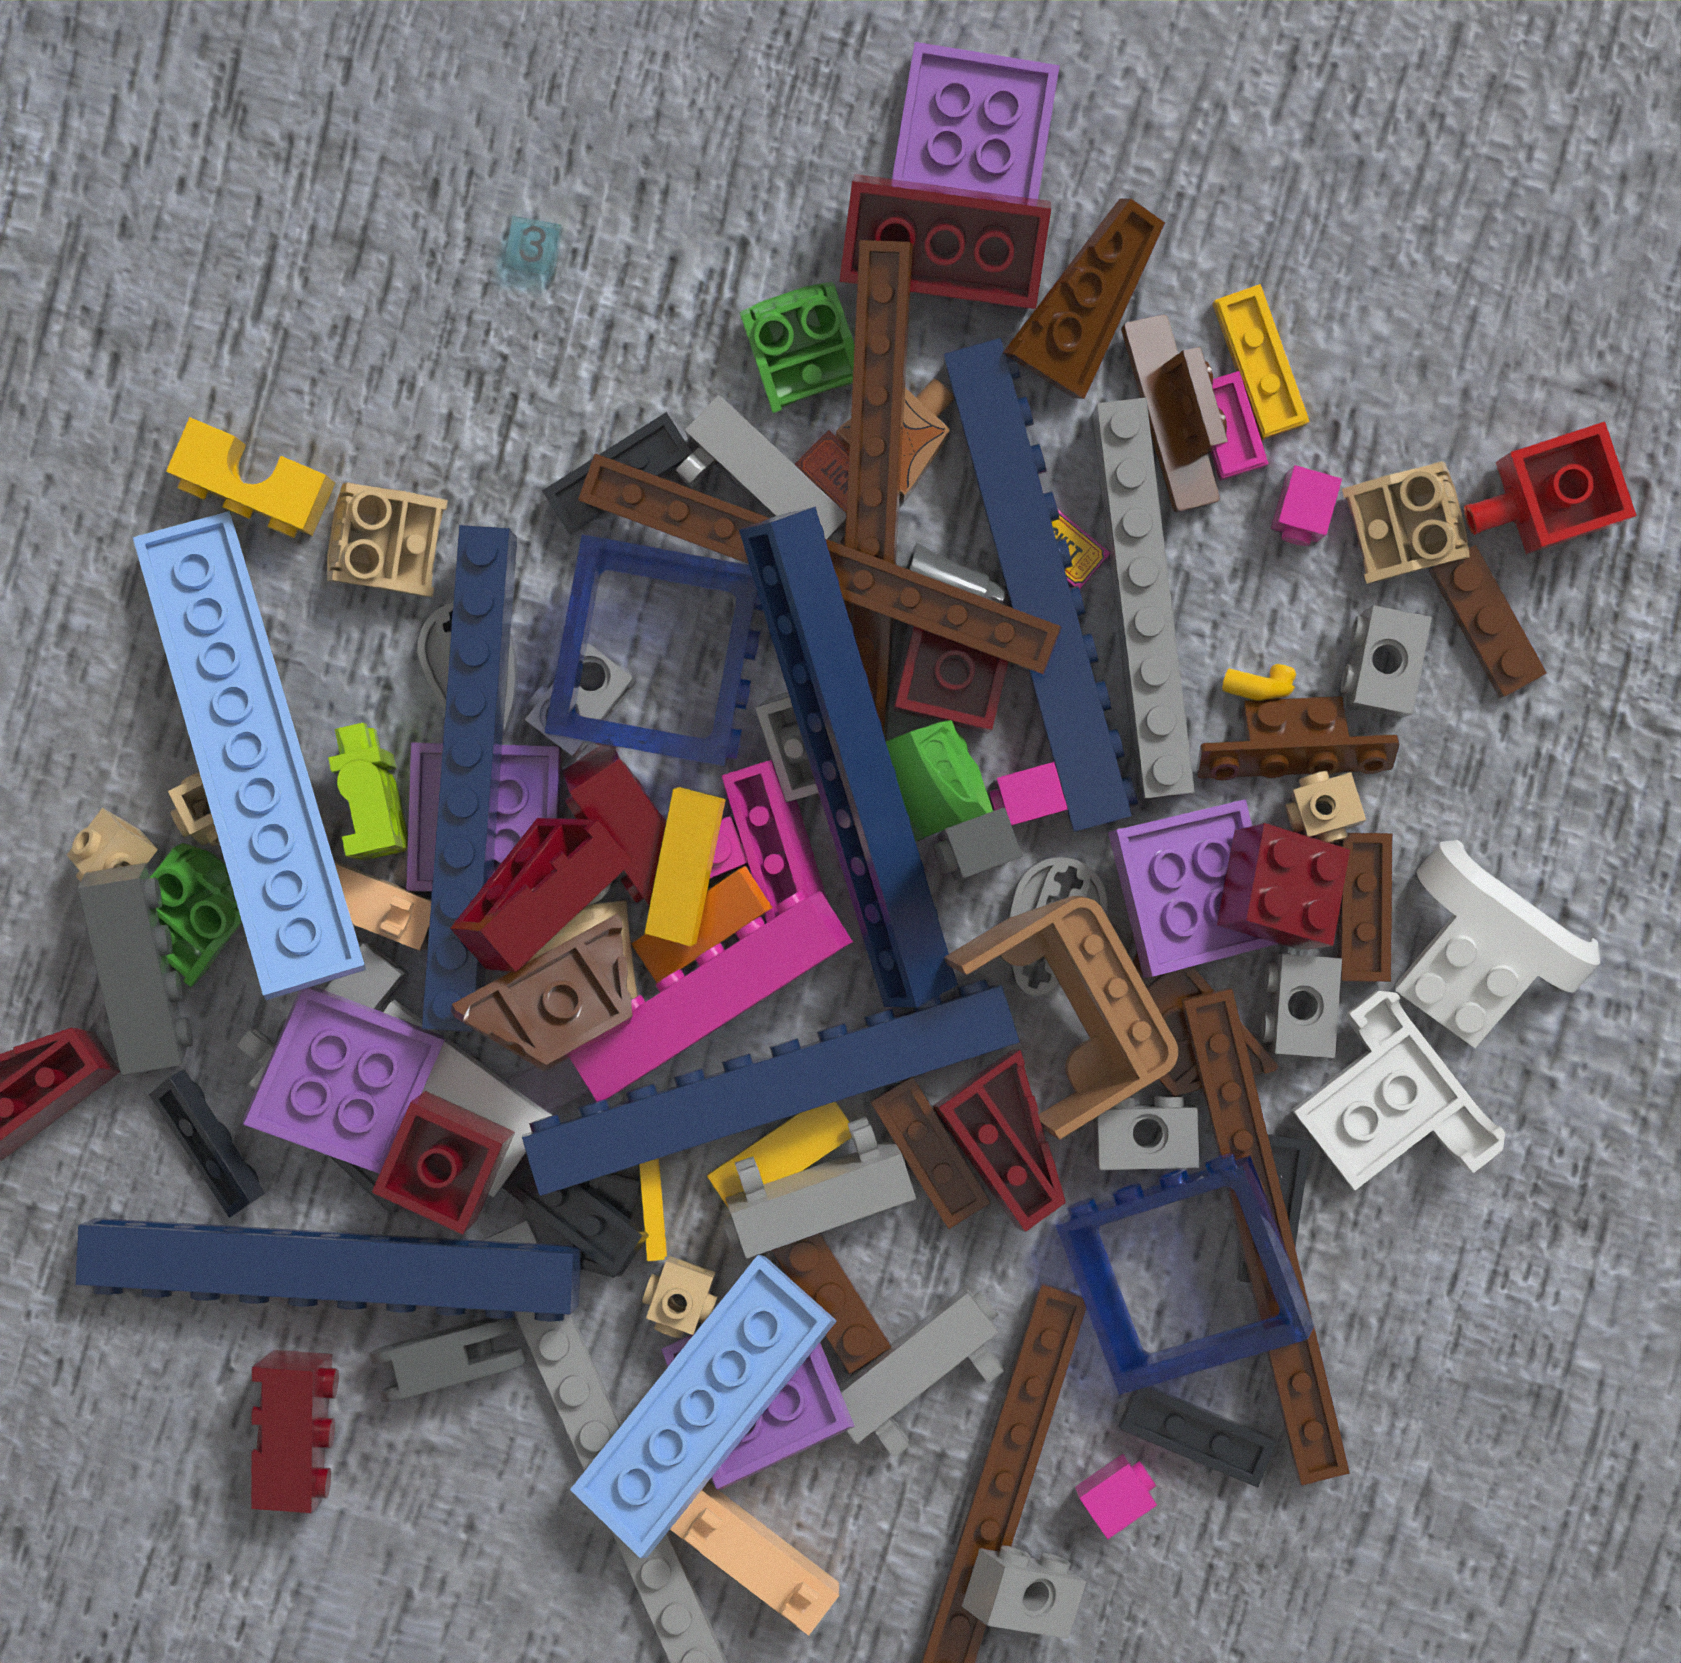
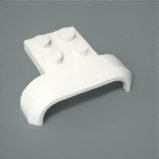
M1460 841L1440 842L1417 869V876L1427 891L1454 915L1397 981L1395 991L1476 1048L1537 976L1564 991L1576 992L1600 964L1598 941L1592 938L1589 942L1578 938L1476 864L1466 853L1464 845Z
M1376 990L1346 1013L1351 1027L1368 1051L1291 1110L1353 1190H1357L1430 1132L1471 1173H1475L1502 1152L1504 1147V1130L1493 1123L1467 1094L1406 1015L1398 1001L1401 999L1400 996L1394 992Z

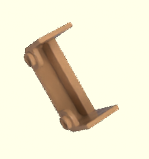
M1071 896L1010 917L944 957L948 966L965 975H968L997 956L1015 966L1029 965L1043 956L1047 960L1089 1036L1088 1040L1076 1046L1069 1053L1066 1060V1075L1075 1092L1038 1114L1042 1128L1059 1140L1167 1074L1177 1061L1178 1046L1103 908L1092 899L1083 896Z

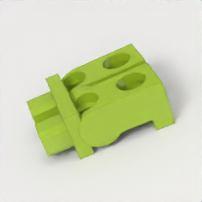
M366 723L334 729L340 755L328 757L331 772L338 775V789L341 795L349 802L355 834L342 836L346 857L366 861L408 851V830L399 790L394 776L388 771L397 768L394 754L380 748L377 730L375 728H368Z

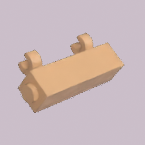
M334 861L353 925L419 951L428 950L431 898L413 891H406V888Z
M709 1482L670 1529L808 1636L839 1597V1582L722 1492L716 1490Z

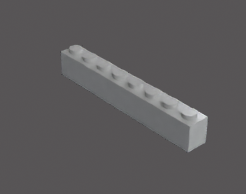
M1138 398L1097 403L1092 413L1107 545L1110 552L1109 562L1138 799L1148 800L1188 795L1194 793L1195 790L1147 399Z

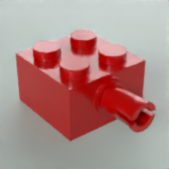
M1605 421L1508 453L1495 462L1505 493L1464 506L1466 523L1473 535L1514 522L1526 555L1619 525L1637 516Z

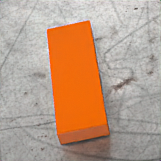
M744 866L707 891L696 944L687 946L648 934H644L631 944L656 983L677 970H682L695 961V958L715 945L722 943L739 929L773 907L747 867Z

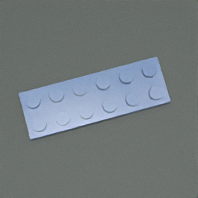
M757 1255L570 1490L639 1558H647L837 1321L763 1255Z

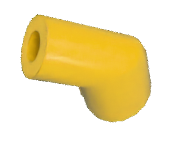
M1282 664L1272 665L1269 678L1228 668L1223 680L1222 691L1256 701L1288 697L1295 689V686L1292 684L1297 674L1294 668Z

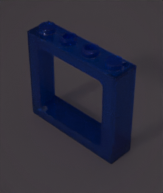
M582 534L545 734L551 737L726 768L728 758L737 759L742 729L734 728L737 708L744 710L747 708L751 680L743 679L746 659L755 661L759 645L760 631L752 630L755 610L763 611L750 566ZM614 571L728 592L735 596L736 605L712 732L708 737L686 736L583 717L577 713L576 702L600 576L604 572Z
M1233 1153L1221 1155L1205 1163L1207 1169L1189 1175L1187 1168H1182L1162 1175L1158 1178L1159 1185L1142 1190L1140 1183H1135L1112 1193L1114 1199L1100 1204H1096L1095 1198L1079 1201L1067 1207L1068 1214L1056 1225L1119 1395L1301 1342L1309 1338L1315 1325L1251 1156L1235 1160ZM1226 1186L1231 1187L1238 1197L1278 1303L1279 1314L1153 1353L1145 1351L1141 1346L1099 1233L1100 1227L1104 1224Z

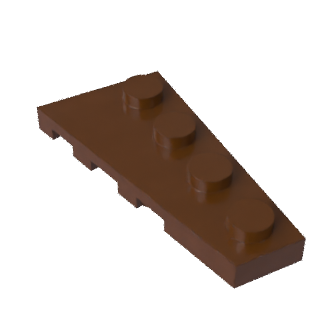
M1119 198L1003 351V354L1072 398L1085 399L1165 222L1133 199Z

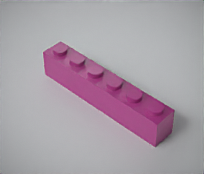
M801 890L776 906L780 912V915L765 924L763 919L759 917L735 932L740 940L726 950L721 943L710 948L695 958L700 966L686 976L681 969L667 976L655 985L660 993L645 1002L642 995L632 999L633 1017L628 1025L570 1057V1060L595 1100L608 1099L851 944L853 942L823 893L819 891L805 897Z

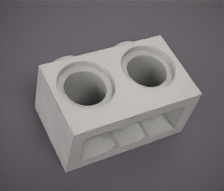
M587 642L580 649L572 646L566 652L556 667L561 674L550 688L543 684L526 705V708L531 712L525 720L576 759L637 682L632 676ZM591 665L601 666L606 676L602 687L595 691L584 690L580 684L582 671ZM560 704H569L575 711V720L566 730H555L550 723L552 710Z

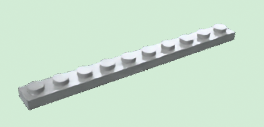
M526 1219L483 1239L485 1241L541 1244L530 1219ZM515 1311V1317L585 1471L620 1428L621 1422L573 1315L565 1314L563 1321L547 1322L535 1320L534 1312ZM611 1530L669 1662L728 1663L670 1532H667L647 1558H639Z

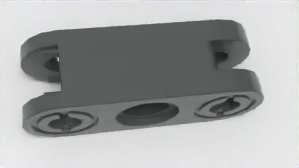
M488 1317L373 1350L369 1353L372 1364L383 1363L384 1365L392 1362L397 1379L396 1384L379 1391L382 1402L405 1399L500 1373L524 1364L526 1361L521 1346L494 1352L491 1338L509 1333L517 1328L514 1317L506 1319Z

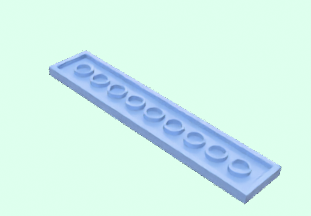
M230 511L133 537L265 1000L366 970Z

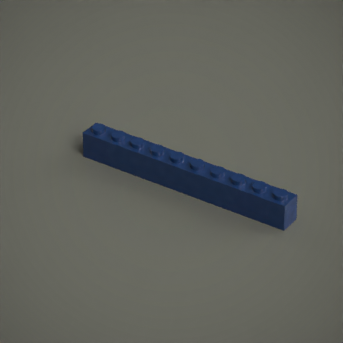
M998 338L943 354L944 363L1011 608L1062 627L1045 674L1028 670L1068 808L1067 812L1072 831L1076 832L1131 817L1130 806L1137 805L1138 801L1131 776L1122 778L1117 759L1125 757L1118 729L1108 730L1103 711L1111 710L1112 707L1105 681L1095 683L1091 664L1099 662L1092 634L1082 635L1077 616L1085 615L1086 612L1078 586L1069 588L1064 569L1073 567L1065 538L1056 541L1052 526L1053 521L1060 520L1056 501L1052 491L1043 493L1039 474L1047 472L1040 444L1030 446L1025 427L1034 425L1030 406L1026 396L1017 398L1013 380L1021 378L1018 363L1003 354L1002 340Z
M816 507L784 513L739 529V533L883 1006L919 1007L957 986V979L954 969L948 966L944 959L949 952L938 919V912L934 906L924 872V865L920 859L910 825V818L906 812L896 778V771L892 765L882 731V724L878 718L868 684V677L861 661L853 627L849 621L839 587V580L832 564Z
M459 525L422 1020L423 1029L476 1031L456 1019L451 1013V1006L456 1001L485 986L486 969L450 928L493 874L518 538L510 528Z
M986 979L978 980L958 987L959 997L942 1002L939 995L919 1007H912L913 1011L899 1016L894 1015L892 1008L865 1016L866 1026L847 1031L845 1023L829 1027L817 1032L819 1041L801 1047L798 1038L770 1046L772 1056L752 1061L750 1053L722 1062L724 1068L722 1072L705 1077L703 1068L674 1077L676 1086L657 1092L655 1084L626 1092L628 1101L609 1107L607 1099L595 1101L577 1108L580 1117L561 1123L558 1114L530 1122L531 1132L523 1134L522 1141L539 1196L1020 1043L1003 986L993 985L988 987Z
M94 1218L78 1225L75 1285L93 1286V1293L101 1295L121 1294L124 1292V1288L142 1289L141 1296L150 1298L172 1296V1291L190 1292V1299L200 1301L218 1300L221 1298V1294L239 1295V1302L249 1304L269 1302V1297L288 1298V1305L299 1307L318 1305V1300L337 1301V1308L348 1310L367 1308V1302L386 1304L387 1311L398 1313L416 1311V1305L434 1306L436 1314L448 1316L463 1315L466 1313V1308L484 1309L486 1317L497 1319L515 1317V1311L534 1312L535 1320L556 1322L563 1321L565 1314L571 1315L579 1306L582 1250L571 1245Z

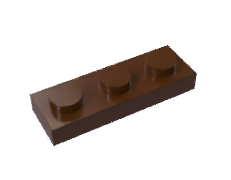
M1474 545L1469 548V558L1437 565L1428 571L1498 697L1502 698L1542 677L1547 672L1479 549Z
M1347 833L1348 838L1339 841L1340 847L1350 849L1338 916V958L1342 959L1341 981L1391 982L1393 833Z
M914 1077L901 1081L870 1101L948 1229L990 1204L989 1199Z
M821 1233L772 1250L787 1276L837 1321L825 1336L849 1374L891 1348L890 1341Z

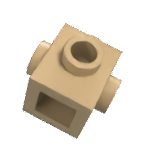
M1323 771L1299 779L1300 788L1293 789L1291 793L1293 802L1285 805L1293 832L1302 831L1305 836L1317 838L1327 843H1335L1348 838L1346 829L1363 825L1366 821L1351 772L1329 778L1328 772ZM1315 804H1327L1331 809V814H1320L1316 810Z
M197 772L185 778L179 786L168 791L176 807L170 813L184 838L191 835L202 846L208 843L211 846L220 845L212 814L207 815L210 807L200 772Z
M102 808L89 826L77 834L71 850L67 853V857L79 869L76 877L81 881L86 872L146 863L147 865L158 849L140 829Z
M669 1256L664 1264L661 1276L651 1274L642 1299V1303L650 1305L646 1319L655 1321L654 1329L663 1334L676 1338H682L684 1332L693 1335L698 1323L703 1324L714 1309L717 1297L709 1294L716 1272ZM681 1294L685 1297L687 1304H676L673 1300V1295Z

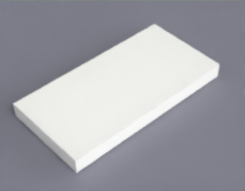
M396 1000L391 1001L383 1012L422 1027V1019ZM428 1029L430 1031L441 1034L436 1029ZM443 1035L445 1041L422 1093L428 1091L515 1131V1135L489 1192V1195L494 1198L526 1152L522 1135L531 1132L529 1123L552 1115Z

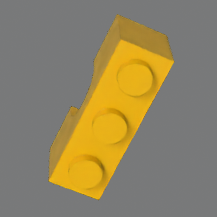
M189 417L166 472L180 480L177 486L179 490L202 500L206 499L208 492L225 499L222 508L247 519L251 518L254 511L270 518L267 527L295 539L298 531L313 536L335 486V482L323 473L280 456L273 473L268 479L257 484L243 483L239 475V461L246 444L229 433Z

